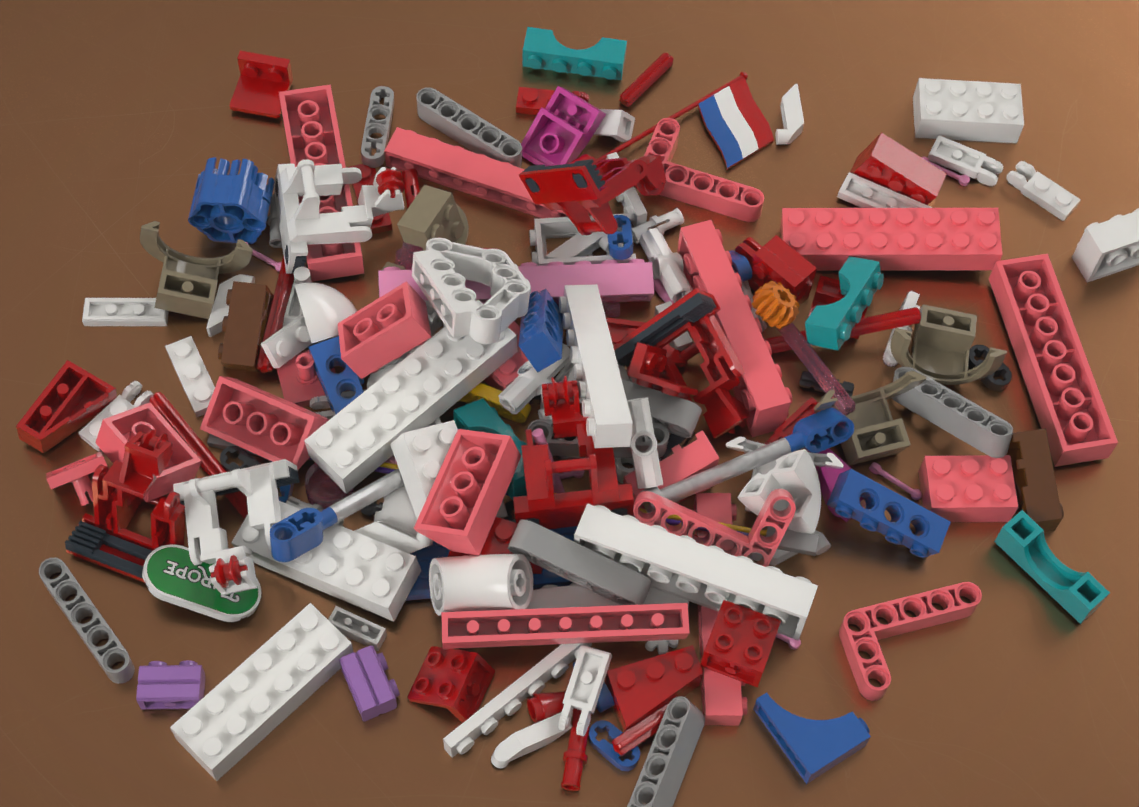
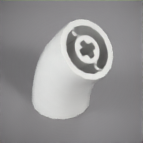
M523 554L434 558L431 561L429 570L432 605L438 616H441V612L526 609L533 593V573L529 560Z

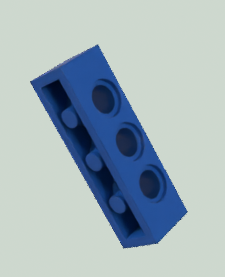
M547 289L540 292L534 291L530 294L528 312L525 316L521 317L518 346L538 373L562 359L563 313H560L558 305Z
M339 336L309 346V353L314 360L315 371L332 412H335V415L364 392L361 384H364V379H361L341 359ZM335 366H341L345 368V370L339 374L333 373L331 371V369ZM350 390L355 395L352 398H343L341 393Z
M853 469L838 475L827 505L834 508L835 513L859 521L860 526L864 529L878 531L885 535L887 541L898 545L902 544L910 548L912 554L922 558L939 553L951 523L947 519ZM860 497H862L865 500L866 508H863L861 506L859 501ZM885 510L889 512L891 521L886 519ZM910 523L915 527V535L910 530Z

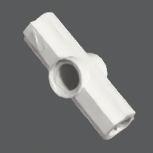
M657 228L649 229L646 233L641 234L639 243L649 262H652L653 279H660L669 298L675 303L693 290L683 273V259L679 253H672L662 233Z
M562 343V359L538 373L529 360L525 362L517 371L519 376L498 395L501 405L511 414H517L534 396L542 394V384H547L548 386V383H552L551 377H554L570 361L569 347Z
M648 397L627 400L633 422L630 448L638 489L663 485L657 440L654 434ZM642 435L648 436L651 440L649 448L644 451H640L635 447L636 439Z

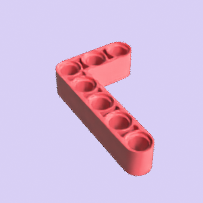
M673 118L661 119L657 123L644 155H661L666 183L659 195L742 221H757L762 213L763 193L754 187L672 163L671 161L678 145L680 125Z
M775 489L768 495L748 536L650 491L639 493L635 497L633 504L634 516L641 523L649 526H661L669 533L677 536H689L697 543L705 546L720 547L724 540H732L736 543L734 548L724 550L725 553L736 557H748L749 554L758 552L762 555V558L755 563L764 567L769 566L796 511L791 493L785 489ZM783 499L789 502L788 507L783 511L773 508L778 500ZM643 502H650L655 506V509L650 513H644L638 507ZM675 514L682 518L678 525L673 526L666 522L667 517ZM765 526H772L776 529L775 533L770 537L762 536L760 531ZM698 527H704L709 533L703 538H698L693 535V531Z
M962 582L848 612L840 626L839 637L861 695L868 700L877 701L884 696L891 682V675L878 640L971 616L982 598L979 587L971 582ZM960 596L967 597L971 603L963 602ZM932 603L941 605L944 610L935 609ZM904 611H912L916 617H909ZM882 617L886 619L889 624L883 625L879 623L876 618ZM848 625H857L861 631H852ZM858 652H867L871 659L862 658ZM868 679L878 680L881 687L872 686Z

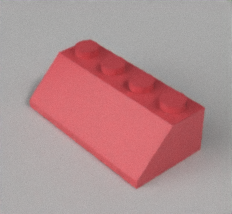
M219 376L200 430L272 462L286 459L297 465L299 470L310 458L304 440L330 419L238 379Z
M458 429L414 529L453 552L479 556L521 458V454L511 436Z

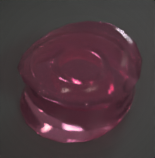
M316 463L306 472V495L311 505L318 504L322 506L321 509H326L353 494V489L346 494Z

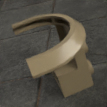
M427 185L423 186L397 224L403 241L422 247L423 251L426 250L427 241L432 238H445L451 242L465 245L469 233L466 215L455 203L453 194ZM387 262L381 271H384L386 267H399L400 270H411L412 267H404Z
M153 221L142 225L140 232L141 245L150 255L163 262L154 308L209 319L214 303L218 274L235 272L247 266L253 249L244 240L238 239L235 249L226 256L218 258L189 256L172 249L162 241L159 236L160 222Z
M924 304L920 310V323L915 324L912 356L908 351L912 331L895 328L890 344L894 359L902 367H911L942 385L965 384L988 377L999 369L1007 354L1006 350L990 347L985 360L977 367L968 370L969 350L975 338L977 315Z
M909 371L898 380L866 393L846 398L831 399L835 390H830L820 399L814 407L815 413L827 408H836L854 423L853 435L847 441L841 443L848 466L899 454L911 445L903 419L893 420L887 399L917 387L927 379L925 375Z

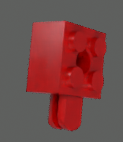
M775 235L764 246H761L752 237H747L736 246L735 251L746 257L751 266L752 279L748 280V283L754 292L765 283L773 281L776 284L781 283L784 288L789 289V292L796 296L795 300L799 305L809 298L817 268L780 237Z

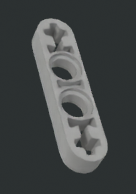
M379 86L373 89L369 102L361 146V161L370 168L379 167L385 161L384 150L388 144L394 109V92L386 86ZM381 98H385L384 105L380 104ZM378 114L386 116L382 120H376L373 117ZM373 133H380L383 135L381 138L378 139L370 137V135ZM372 148L376 149L374 156H371Z

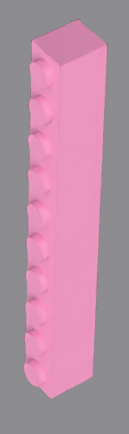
M633 259L628 261V263L606 260L601 264H591L590 261L575 262V265H564L563 262H550L546 266H537L536 263L527 262L518 266L519 271L530 282L531 293L547 289L556 304H559V297L564 296L565 285L597 284L602 303L651 301L654 295L652 262H644L643 259ZM386 267L384 271H378L379 298L407 281L423 300L428 301L412 277V268L411 270H400L399 267ZM465 281V287L476 293V301L479 300L484 304L491 298L490 286L480 282Z

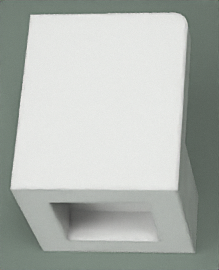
M599 109L606 113L594 135L612 136L621 142H627L631 139L635 117L623 110Z

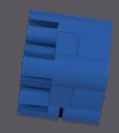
M216 157L209 158L206 162L205 170L198 174L188 222L207 235L212 241L237 243V240L240 239L248 244L255 243L261 232L266 228L275 184L274 179L269 178L268 185H266L268 175L257 173V166L248 159H242L238 175L241 163L239 159L232 161L230 169V162L220 158L218 169H216Z

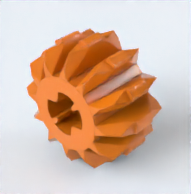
M773 281L765 283L752 297L753 302L751 305L756 309L755 314L759 315L762 321H766L770 327L775 326L781 329L789 323L791 324L799 313L798 308L800 305L795 300L796 296L792 295L789 289L784 288L781 283L776 284Z

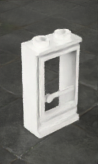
M627 213V214H613V216H614V215H624V216H627V217L630 219V221H631V215H630V213ZM589 216L591 221L595 222L594 218ZM568 217L534 219V230H529L530 246H535L536 252H532V262L536 263L537 266H546L550 262H563L564 265H575V262L590 261L591 264H601L603 261L616 259L612 258L609 252L603 256H593L591 253L586 257L546 259V239L573 237L579 233ZM618 227L617 232L622 231V227ZM618 243V247H624L623 243ZM632 254L628 259L616 261L618 263H628V261L636 259V254Z

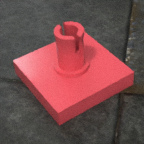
M309 350L298 353L280 368H276L284 400L304 407L310 405L311 398L325 396ZM333 367L331 371L333 373H336L335 368Z
M100 451L46 473V479L51 489L72 482L81 502L80 504L83 506L89 504L85 494L86 491L93 502L92 482L89 475L95 472L99 465L107 466Z

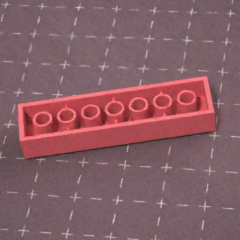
M331 84L279 92L291 164H295V167H297L300 161L308 159L314 162V166L342 164V168H346ZM343 184L340 195L319 196V214L340 212L342 207L353 206L349 184ZM298 197L299 205L302 202L303 197ZM360 242L307 245L308 255L306 257L312 282L364 274Z
M782 208L780 223L781 239L817 268L816 271H840L849 256L879 261L881 271L993 270L996 261H1000L1002 257L998 208Z
M712 220L681 227L677 253L683 259V273L693 290L698 288L714 295L721 308L714 316L743 366L745 374L738 378L740 384L732 388L735 398L745 405V409L750 417L745 419L751 436L756 437L774 432L789 416V407L793 402L790 389L783 385L780 366L773 362L771 346L762 337L761 323L757 317L754 318L751 311L750 298L748 295H744L741 289L742 281L740 275L734 273L731 255L729 251L724 250L722 245L721 232L719 229H715Z
M1048 254L996 261L989 281L1041 429H1046L1054 466L1109 458L1118 441Z

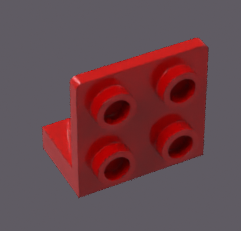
M240 50L237 57L240 77L229 105L230 109L279 118L282 112L279 92L289 91L293 81L290 59Z
M637 342L627 374L637 378L635 384L658 389L662 393L687 399L688 394L698 395L699 390L659 377L660 372H663L667 364L666 349Z
M723 600L703 653L701 667L758 688L781 621L733 602Z
M432 646L407 698L411 702L447 708L464 723L478 711L495 670L476 652Z

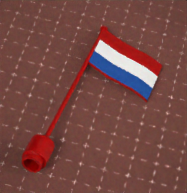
M740 72V76L668 117L676 119L698 106L705 127L722 154L726 170L774 141L770 125L751 95L746 82L748 79L746 72ZM657 124L598 159L584 154L568 164L591 159L594 161L592 164H597L601 160H606L608 154L618 153L654 132Z

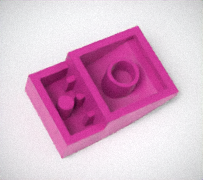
M557 86L546 108L541 107L521 143L522 157L535 165L554 166L572 162L577 159L588 144L606 113L567 89Z

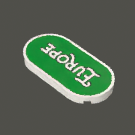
M171 544L158 547L148 555L142 571L143 580L146 582L148 590L156 598L222 621L235 622L240 621L241 618L246 616L249 617L255 612L261 599V586L257 578V588L221 595L211 583L209 567L213 564L202 562V564L194 565L190 559L189 548L181 545Z

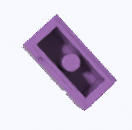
M370 645L358 650L356 653H350L339 659L341 670L363 721L377 717L379 714H384L397 707L395 697L400 696L394 679L388 680L384 671L389 668L382 652L377 654L374 646Z
M162 661L149 662L148 666L139 667L136 699L141 709H191L204 698L205 672L202 665H198L197 662L181 661L179 665H167V663Z

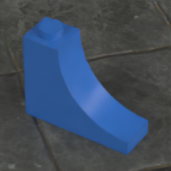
M768 693L757 698L753 708L806 784L864 748L871 737L865 721L862 718H857L853 711L835 719H806L783 709Z

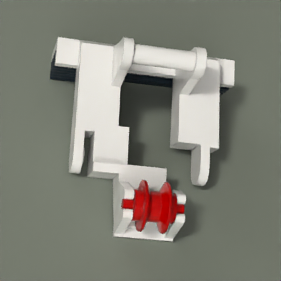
M308 159L300 161L297 167H295V164H278L274 180V195L286 274L294 273L296 268L305 266L306 256L308 255L307 245L355 243L371 239L373 217L395 210H404L402 192L405 189V185L402 182V173L396 170L395 167L391 169L382 167L376 173L373 185H362L358 197L359 206H345L341 208L340 212L319 214V196L340 195L343 184H354L362 179L361 170L354 167L342 168V164L314 166V162ZM298 197H303L302 202L299 205Z
M283 459L173 484L174 492L180 494V503L185 505L190 559L194 565L202 564V562L213 564L209 567L211 583L221 595L257 588L254 561L252 558L246 557L252 555V549L245 546L228 548L227 532L219 528L216 497L239 491L247 496L250 527L254 529L264 528L266 542L271 549L270 528L281 521L277 487L300 483L297 465Z

